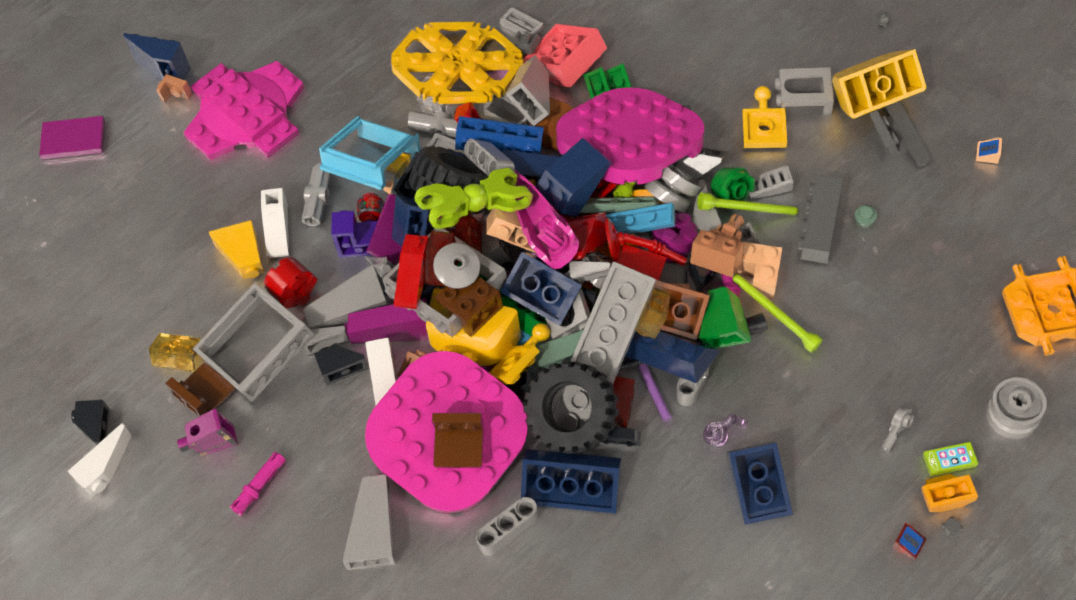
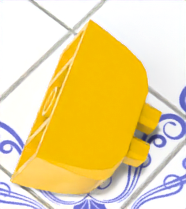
M915 49L891 52L875 57L834 74L832 79L840 107L853 119L926 90L925 80Z
M434 288L429 306L449 319L453 313L435 300V296L442 289ZM503 306L472 337L464 333L463 327L451 337L446 333H440L431 322H426L429 342L435 350L450 351L464 355L479 366H489L500 362L521 339L518 313L515 309Z

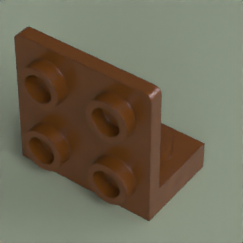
M479 276L468 287L454 289L446 286L435 296V300L461 320L464 333L470 337L503 308L500 292Z
M203 363L184 382L182 380L177 382L171 377L165 383L172 395L198 417L218 408L235 391V387L206 363Z
M432 413V424L435 428L434 467L481 468L484 427L481 413Z

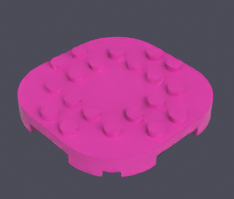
M618 88L595 96L564 114L556 126L557 147L563 155L580 139L585 138L612 162L604 174L603 180L623 185L624 181H637V184H644L661 178L664 168L684 156L693 159L701 152L704 145V123L695 112L654 91L642 88Z
M450 351L432 352L411 363L372 410L365 431L366 447L376 467L425 507L447 514L465 512L476 507L487 498L488 493L514 460L522 453L528 436V427L525 422L527 415L523 411L522 402L513 391L468 357ZM432 413H481L484 421L481 468L434 467L435 428L432 424Z

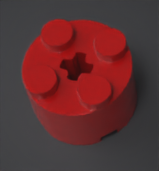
M294 257L281 259L278 262L280 265L276 269L272 267L268 271L264 280V288L286 309L296 307L299 304H307L311 298L310 293L317 283V277Z

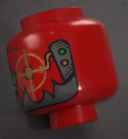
M366 193L357 200L358 220L360 222L378 221L384 206L383 199L375 193Z

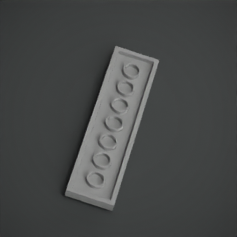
M613 262L571 358V362H579L595 367L596 370L603 372L607 376L608 382L613 384L657 280ZM567 385L556 393L552 402V414L556 423L561 428L566 430L579 429L585 425L590 417L591 400L587 391L580 386Z

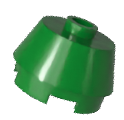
M724 167L720 169L711 182V192L718 199L745 201L749 192H753L755 187L754 178L749 175L748 171L737 167Z

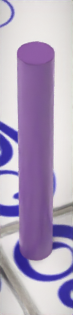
M643 363V365L638 366V369L663 421H667L672 416L647 365Z

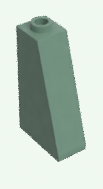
M583 330L536 346L540 352L535 356L536 360L531 366L540 370H547L549 365L554 363L560 364L562 361H571Z

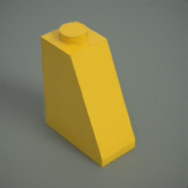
M251 220L209 231L215 247L243 279L255 278L265 274L257 234Z

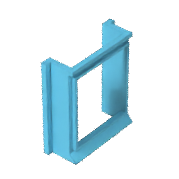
M357 116L319 148L322 161L319 167L320 170L382 190L386 186L384 169L403 152L414 154L416 151L419 153L423 148L420 147L418 133L413 136L360 119V116ZM356 128L358 137L392 147L376 163L333 149Z

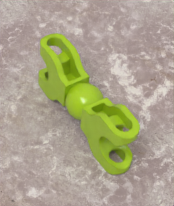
M502 168L493 170L487 179L480 181V185L469 184L463 189L460 186L451 187L437 183L421 187L417 190L414 199L421 209H431L429 214L431 225L435 229H443L456 225L459 218L468 215V211L478 212L485 206L488 210L500 209L506 212L525 209L531 204L533 195L527 187L515 186L517 174L513 169ZM428 195H431V196H432V197H430V198H427V199H424V200H423V198L426 197V196H428ZM524 196V198H522L521 200H515L516 198Z

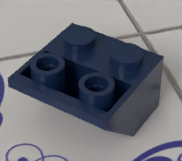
M397 195L395 198L391 239L402 247L406 234L428 236L435 229L429 222L431 209L423 210L417 205L415 199Z

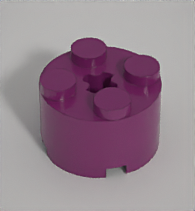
M675 213V226L652 230L649 240L656 239L657 242L660 241L662 244H665L666 248L687 258L691 254L693 241L698 235V230L691 221L690 215ZM668 258L666 259L668 263H676Z

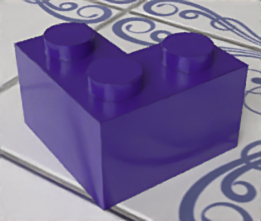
M342 210L340 212H332L331 236L339 258L371 255L366 251L378 221L369 220L357 223L354 211Z

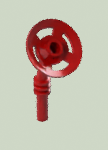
M609 218L605 219L607 240L613 262L617 263L620 247L627 242L648 248L649 252L667 257L682 266L685 265L686 257L666 248V245L660 241L657 242L656 239L649 240L628 233L623 234V232L617 231Z

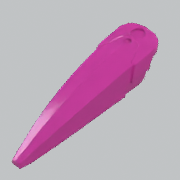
M514 170L517 174L515 186H525L533 195L532 202L527 208L516 211L523 234L526 236L530 247L536 252L537 257L553 269L562 268L577 253L579 240L567 221L558 214L537 188L517 170ZM524 196L516 198L515 200H521L522 198H524Z

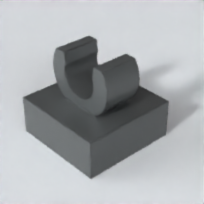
M518 31L514 37L517 42L515 46L521 50L522 54H534L541 41L538 34H531L528 31L525 34H521Z

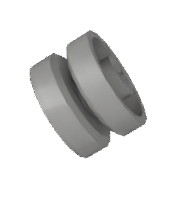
M671 164L662 170L661 178L646 183L645 188L663 203H673L675 210L685 213L691 204L686 195L696 197L702 186L685 171Z
M1013 377L1005 379L995 388L987 406L986 417L989 425L996 433L1011 439L1026 438L1034 433L1047 408V399L1043 390L1036 383L1026 378Z

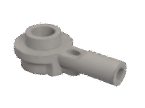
M900 407L896 411L889 428L890 433L881 445L885 450L890 451L900 431L911 426L914 416L910 408L904 409Z

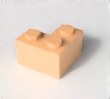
M741 241L744 244L741 264L735 273L754 277L752 286L768 299L774 300L782 248Z

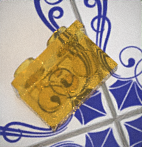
M159 333L149 347L151 365L153 367L193 372L195 370L194 358L197 355L193 348L201 339Z

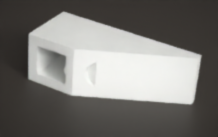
M283 188L261 190V210L267 258L289 256L288 201Z

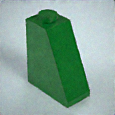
M727 287L709 290L707 294L710 296L702 320L699 339L706 345L714 348L751 342V335L740 298Z

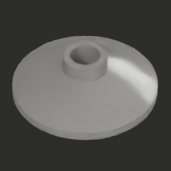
M453 243L444 246L438 251L434 259L433 269L437 279L442 284L450 288L461 289L468 287L477 279L480 272V262L477 254L470 247ZM455 260L461 261L462 266H460V267L455 266V265H454V261H455Z

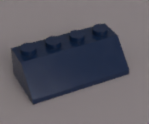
M639 324L625 356L696 383L719 354V349L678 334Z
M527 449L522 460L521 498H532L537 506L616 514L622 458Z

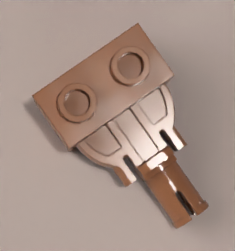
M733 214L728 223L723 224L722 230V225L720 224L716 229L708 232L701 230L693 241L690 263L733 277L741 264L744 244L741 243L742 233L739 229L744 224V218L740 215L737 218V214Z

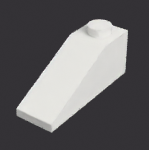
M122 423L68 470L74 480L92 498L102 492L106 485L111 482L132 436Z

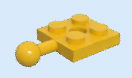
M760 86L754 93L755 99L759 102V109H743L744 148H787L785 108H768L767 101L771 98V91L766 86ZM768 126L770 129L763 131L759 127Z
M542 323L535 325L529 340L524 345L513 346L508 354L493 367L489 374L503 384L515 383L520 378V373L523 369L535 362V356L540 352L536 345L538 342L546 341L549 338V327Z

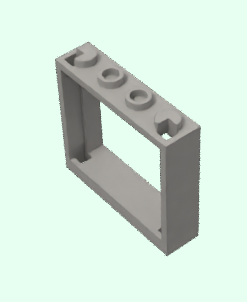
M434 229L428 235L433 252L432 256L440 248L449 244L459 243L466 245L479 258V274L489 279L487 283L498 291L503 288L507 280L503 267L445 229ZM399 263L382 278L386 288L385 292L392 299L395 298ZM419 300L417 309H412L423 321H429L434 324V327L442 334L446 333L453 337L463 327L461 320L454 314L447 319L421 300Z
M254 283L230 307L229 311L215 323L213 328L200 340L193 350L253 402L312 338L314 333ZM265 301L290 322L293 327L240 383L212 356Z

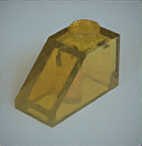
M654 287L635 329L640 335L656 339L667 319L670 300L669 293Z

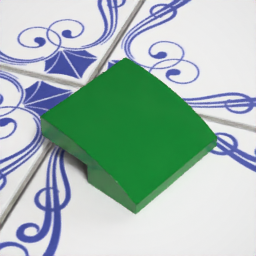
M623 63L606 71L600 67L583 75L591 99L613 89L633 88Z

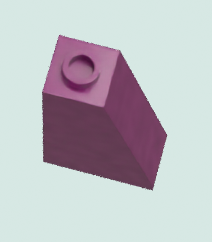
M426 298L420 299L427 304ZM394 304L349 313L348 322L344 323L351 344H365L368 341L389 338L390 342L429 340L426 322L412 309L407 310L406 308L394 307Z

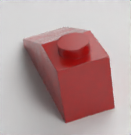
M405 235L400 252L394 307L417 309L433 253L428 236Z

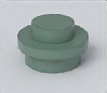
M863 205L856 209L854 217L859 225L867 227L876 221L877 212L873 207Z

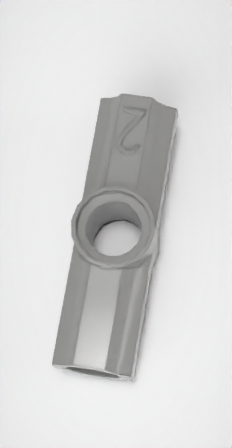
M412 111L409 113L407 126L408 129L428 132L432 137L435 133L443 136L456 138L458 123L446 112L437 111L434 114Z
M321 163L313 166L310 183L305 186L304 190L305 205L301 219L303 223L311 227L321 224L324 206L328 205L330 198L329 183L331 173L320 170L319 166Z

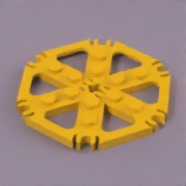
M429 22V24H424V30L415 27V31L412 29L391 54L393 73L419 98L422 94L423 100L431 96L433 97V103L438 102V104L487 103V100L492 101L493 95L501 98V93L503 96L506 94L519 67L524 64L520 49L494 27L490 31L489 25L483 29L481 28V23L476 24V22ZM466 30L467 33L455 46L440 31ZM491 39L497 40L506 48L504 51H480L486 42ZM415 40L422 43L431 53H408L406 49ZM509 70L501 80H494L484 72ZM409 72L435 73L428 81L420 82ZM460 78L473 91L451 92L449 90Z

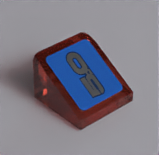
M905 523L894 543L893 549L916 560L926 538L911 525Z

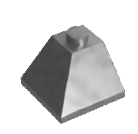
M703 147L701 152L693 159L688 156L679 159L676 167L682 169L696 180L721 163L727 151Z

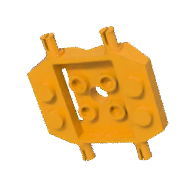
M1066 256L1057 258L1060 271L1026 276L1022 264L1014 265L1012 269L1016 279L1002 291L1017 336L1035 346L1042 345L1044 355L1046 356L1048 354L1052 355L1055 352L1051 343L1064 338L1076 339V307L1070 295V290L1067 287L1071 286L1076 298V269L1069 266ZM1048 306H1056L1060 312L1054 313L1048 309Z

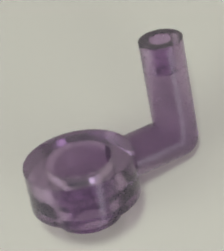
M730 414L721 423H709L703 431V438L709 445L720 447L726 443L729 436L728 429L733 424L746 428L748 421L736 414Z

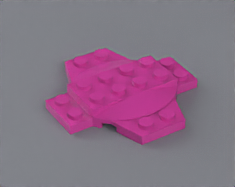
M278 61L251 72H235L233 69L229 70L221 63L190 86L192 92L201 99L200 111L183 134L187 140L210 160L235 150L237 145H246L247 148L256 147L269 158L299 134L298 128L287 120V106L293 104L303 90L304 84Z

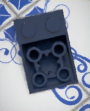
M123 34L134 60L160 81L163 80L166 74L182 80L186 79L191 67L180 42L140 36L138 34Z

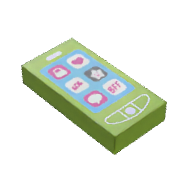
M971 442L923 452V458L930 477L978 466Z

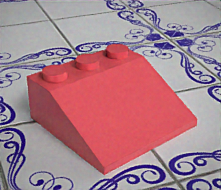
M555 24L541 39L534 54H526L523 57V63L536 55L549 70V81L558 86L571 87L601 57L607 46L596 28Z

